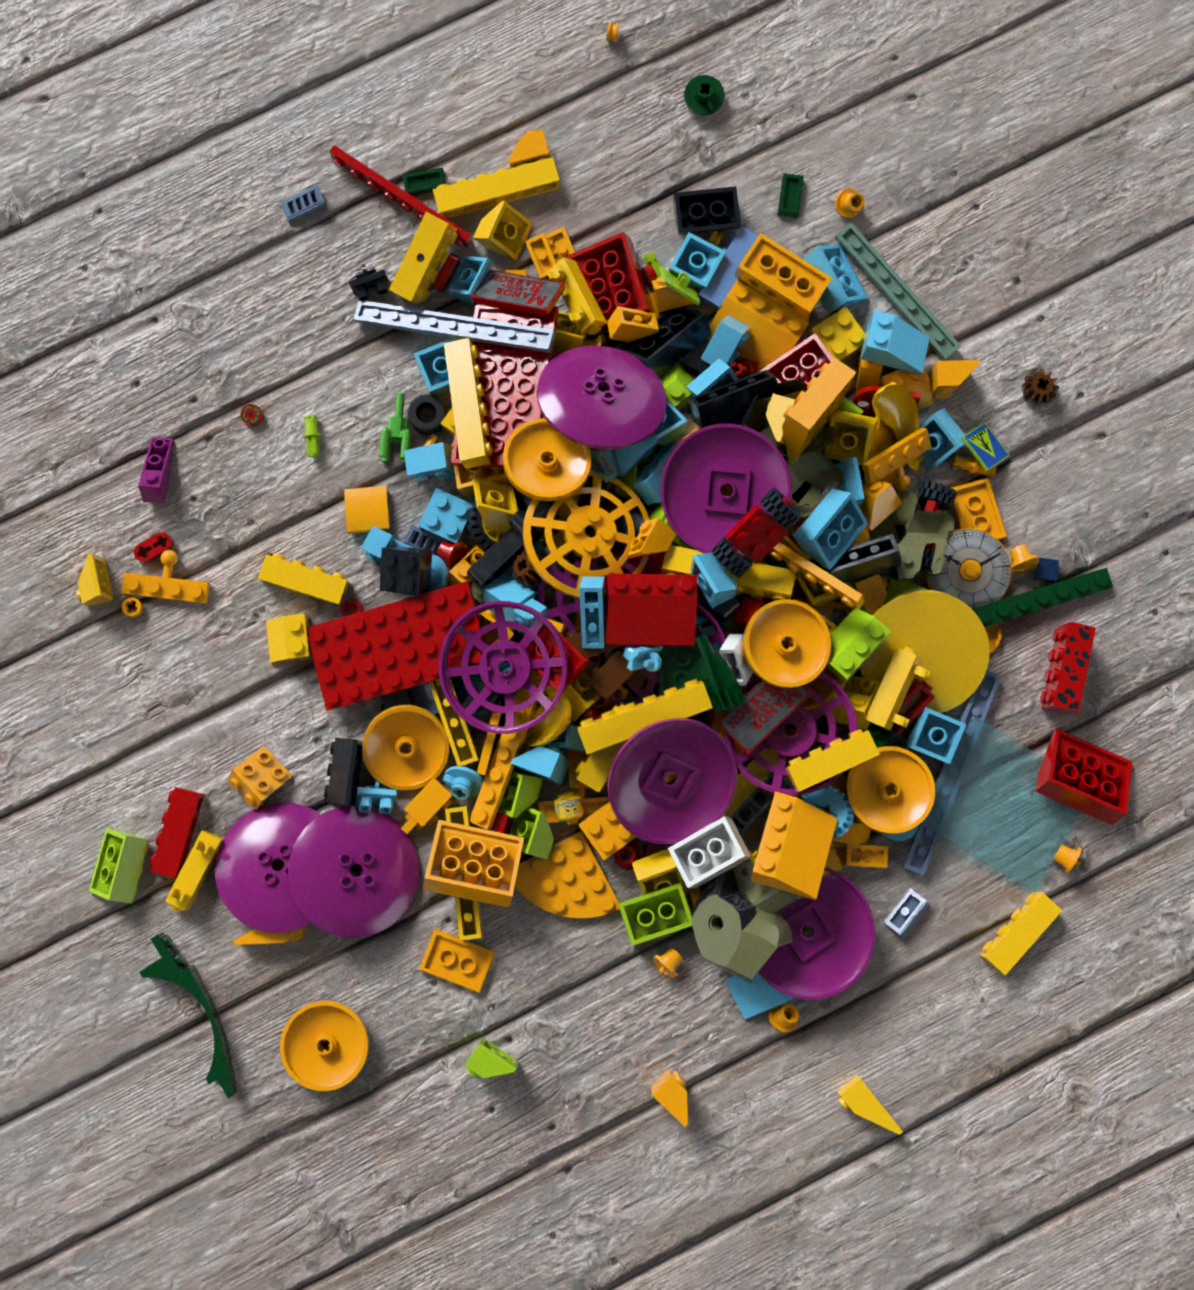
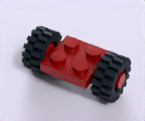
M920 481L918 497L919 503L925 504L924 512H940V510L948 511L952 509L957 495L955 489L950 488V486H944L942 483L938 484L935 481ZM935 543L925 545L920 571L930 572L932 570L931 566L935 552L929 550V548H933Z
M772 488L760 500L765 510L756 504L711 550L713 555L716 556L715 558L720 561V564L737 578H740L753 565L752 561H750L751 559L758 564L789 533L787 529H790L802 517L799 510L795 508V505L775 488Z

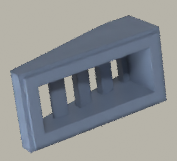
M318 185L281 202L288 222L327 209ZM316 196L317 202L313 203L312 198ZM308 199L310 205L306 207L304 200ZM298 202L301 203V206H302V209H301V210L298 209L296 203H298ZM290 205H293L295 211L293 214L290 212Z
M411 525L403 543L412 548L428 550L431 541H434L432 555H435L439 544L444 540ZM417 533V534H419V536H418V538H417L415 544H413V543H411V542H412V540H413L415 534ZM426 537L427 540L423 548L419 547L423 538Z

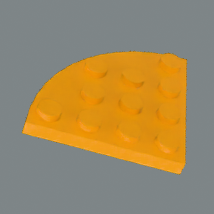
M581 831L552 846L548 859L533 856L519 864L515 888L527 900L545 911L569 918H593L620 909L619 902Z

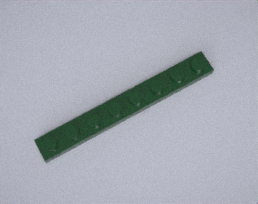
M1106 567L973 608L972 610L977 614L984 627H988L1111 589L1113 584Z

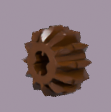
M1044 368L1040 369L1039 372L1033 370L1030 372V375L1024 378L1025 383L1022 384L1021 388L1026 390L1023 396H1030L1028 402L1031 403L1035 399L1036 405H1040L1042 402L1047 404L1050 402V399L1056 397L1054 391H1057L1059 386L1054 384L1057 378L1050 377L1052 371L1045 374Z
M523 550L521 554L517 553V559L513 560L514 566L510 569L513 571L512 577L520 585L535 587L536 583H541V577L531 565L526 551ZM535 551L539 561L543 560L544 557Z

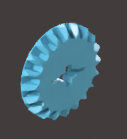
M832 786L802 796L803 801L820 810L826 807L829 808L830 815L837 818L832 839L842 836L849 830L853 823L854 812L850 808L847 794H843L840 789H834Z

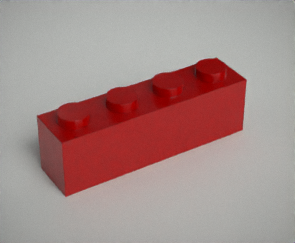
M174 787V790H171L168 796L169 808L162 817L163 829L156 838L157 850L150 859V866H152L150 872L172 878L178 877L188 855L204 793L181 787Z

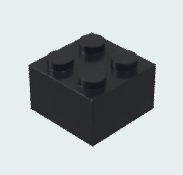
M401 546L383 547L381 551L379 591L415 596L430 592L432 550Z

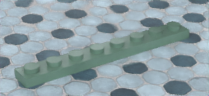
M852 223L835 236V240L914 328L930 337L928 344L943 361L961 347L956 339Z

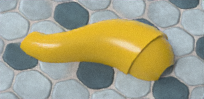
M892 382L877 390L872 400L873 410L881 422L892 429L897 442L919 429L916 402L912 394L904 386ZM919 455L906 463V465L916 472H921L922 468L919 465L924 460V455Z
M557 692L552 693L548 698L553 701ZM562 695L555 709L543 721L528 729L523 742L524 745L537 747L549 744L566 730L572 721L571 703L567 697ZM542 704L534 713L532 720L546 709Z

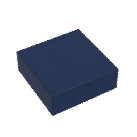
M1039 558V562L1035 566L1034 579L1056 582L1059 560Z

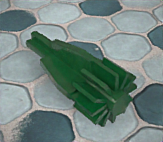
M707 634L695 638L703 658L699 660L703 683L714 712H720L721 710L729 712L738 707L737 704L744 701L745 697L733 671L720 653L715 654Z

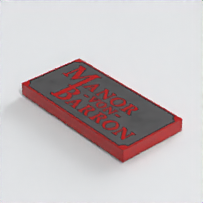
M489 270L471 297L474 303L548 316L564 292L565 283Z
M761 680L744 696L745 700L737 704L738 707L729 711L717 724L748 755L812 693L804 685L795 688H780Z

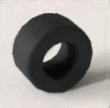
M429 394L420 395L415 398L408 409V419L414 430L423 435L436 434L442 430L440 423L447 415L442 401L436 396ZM432 408L436 414L435 419L428 423L423 422L419 416L421 410Z

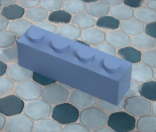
M741 226L739 231L735 230L729 239L731 244L728 248H723L726 253L707 288H698L697 290L701 304L716 313L718 312L737 279L740 280L734 275L741 261L758 237L756 233L744 226Z

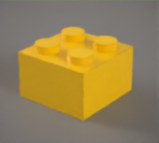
M844 307L813 327L808 335L810 337L815 333L832 357H835L842 363L860 351L865 338L864 331L847 307Z

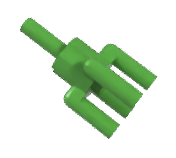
M397 393L395 416L388 417L387 428L381 430L379 457H381V462L384 463L390 462L391 444L401 445L400 458L403 464H406L404 450L412 449L413 438L408 430L409 419L403 418L405 394Z

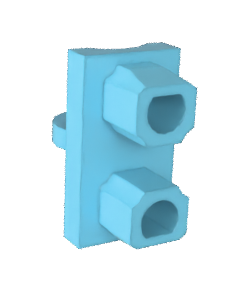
M626 646L623 658L629 661L627 668L631 671L646 668L650 672L659 670L662 659L658 653L663 649V646H638L637 648L635 646Z
M375 779L374 785L357 787L355 804H358L359 812L368 813L371 811V805L379 806L381 814H390L395 804L397 790L387 789V786H379V782Z

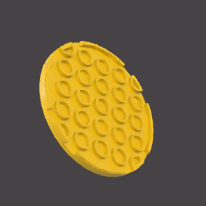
M918 590L896 596L895 599L885 605L883 604L872 615L884 624L891 633L860 667L863 678L882 682L896 648L904 650L905 647L917 651L916 655L922 659L920 667L931 672L928 680L917 675L914 677V679L916 678L920 682L925 680L933 687L931 692L935 698L926 706L927 708L939 713L949 711L966 701L981 684L989 663V640L981 620L965 602L944 592ZM917 691L899 712L904 713L922 693Z

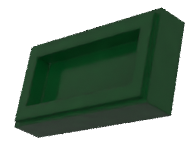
M443 167L402 175L405 192L411 196L432 193L433 189H436L439 185L446 184Z
M783 173L777 215L798 218L804 176Z

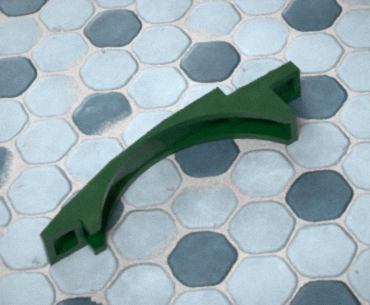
M164 932L159 933L150 940L162 958L139 973L142 978H159L180 985L189 991L203 1006L211 1022L214 1035L213 1060L206 1081L208 1084H211L217 1080L226 1096L230 1098L237 1093L235 1073L226 1034L212 997L194 964L185 968V960L180 953L175 952L172 947L174 943L170 936L165 935Z

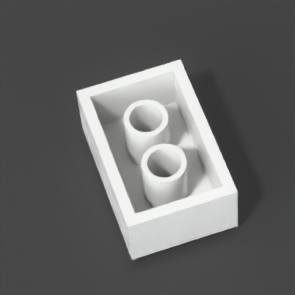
M725 816L668 848L687 888L693 889L752 858L732 818Z

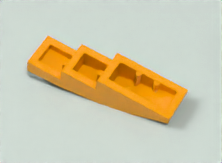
M831 842L829 850L835 848L841 865L888 867V846L852 845Z

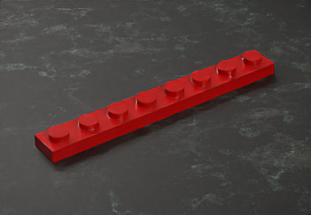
M333 145L330 149L332 162L341 169L343 167L346 168L358 180L360 178L363 179L372 190L376 191L378 189L389 201L393 202L395 200L404 211L416 214L420 221H422L425 213L428 212L457 228V238L454 242L460 247L463 245L469 248L472 244L471 234L337 146Z

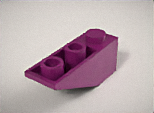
M152 437L138 484L143 502L165 503L169 488L173 439Z

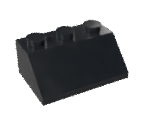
M736 186L674 193L673 210L679 235L688 234L689 232L699 233L741 228Z
M335 738V742L331 743L330 755H333V759L327 768V776H330L329 785H326L324 790V798H327L326 802L356 805L355 797L359 783L363 741Z

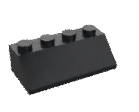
M683 306L667 310L657 318L659 328L657 333L627 342L619 350L634 355L660 377L697 345L702 343L712 332L706 313L689 306Z

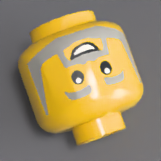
M575 791L558 794V798L554 801L557 819L565 821L566 825L577 823L578 818L584 815L581 796L575 794Z

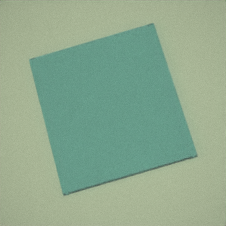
M974 715L961 736L951 763L945 764L935 782V799L932 809L921 823L1025 888L1035 892L1080 811L1035 792L1038 772L1044 758Z

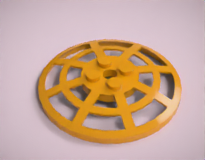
M590 470L588 476H593L592 487L580 488L571 496L556 500L551 506L546 519L533 517L539 500L532 499L526 510L523 522L524 548L534 570L553 589L580 599L582 576L602 577L612 572L624 574L620 567L629 558L627 555L631 549V543L637 538L635 537L634 523L628 511L638 506L644 522L649 520L645 507L632 489L613 476L599 471ZM602 478L621 487L632 499L623 504L614 495L601 490ZM580 494H591L590 505L579 507L571 497ZM600 496L610 500L618 508L611 513L600 508ZM565 503L572 512L566 522L553 520L561 504ZM622 515L625 517L628 526V535L618 533L614 521ZM531 526L545 528V540L551 554L539 561L532 544ZM592 527L595 530V537H588L585 534V528ZM552 529L563 530L566 543L558 549L553 541ZM615 541L627 544L623 555L618 561H616L610 551ZM572 551L577 556L582 557L581 567H575L562 556ZM649 555L642 557L639 566L632 574H640L643 571ZM601 556L604 557L609 567L601 570H589L591 559ZM557 561L564 569L578 575L576 589L559 582L548 573L546 568Z

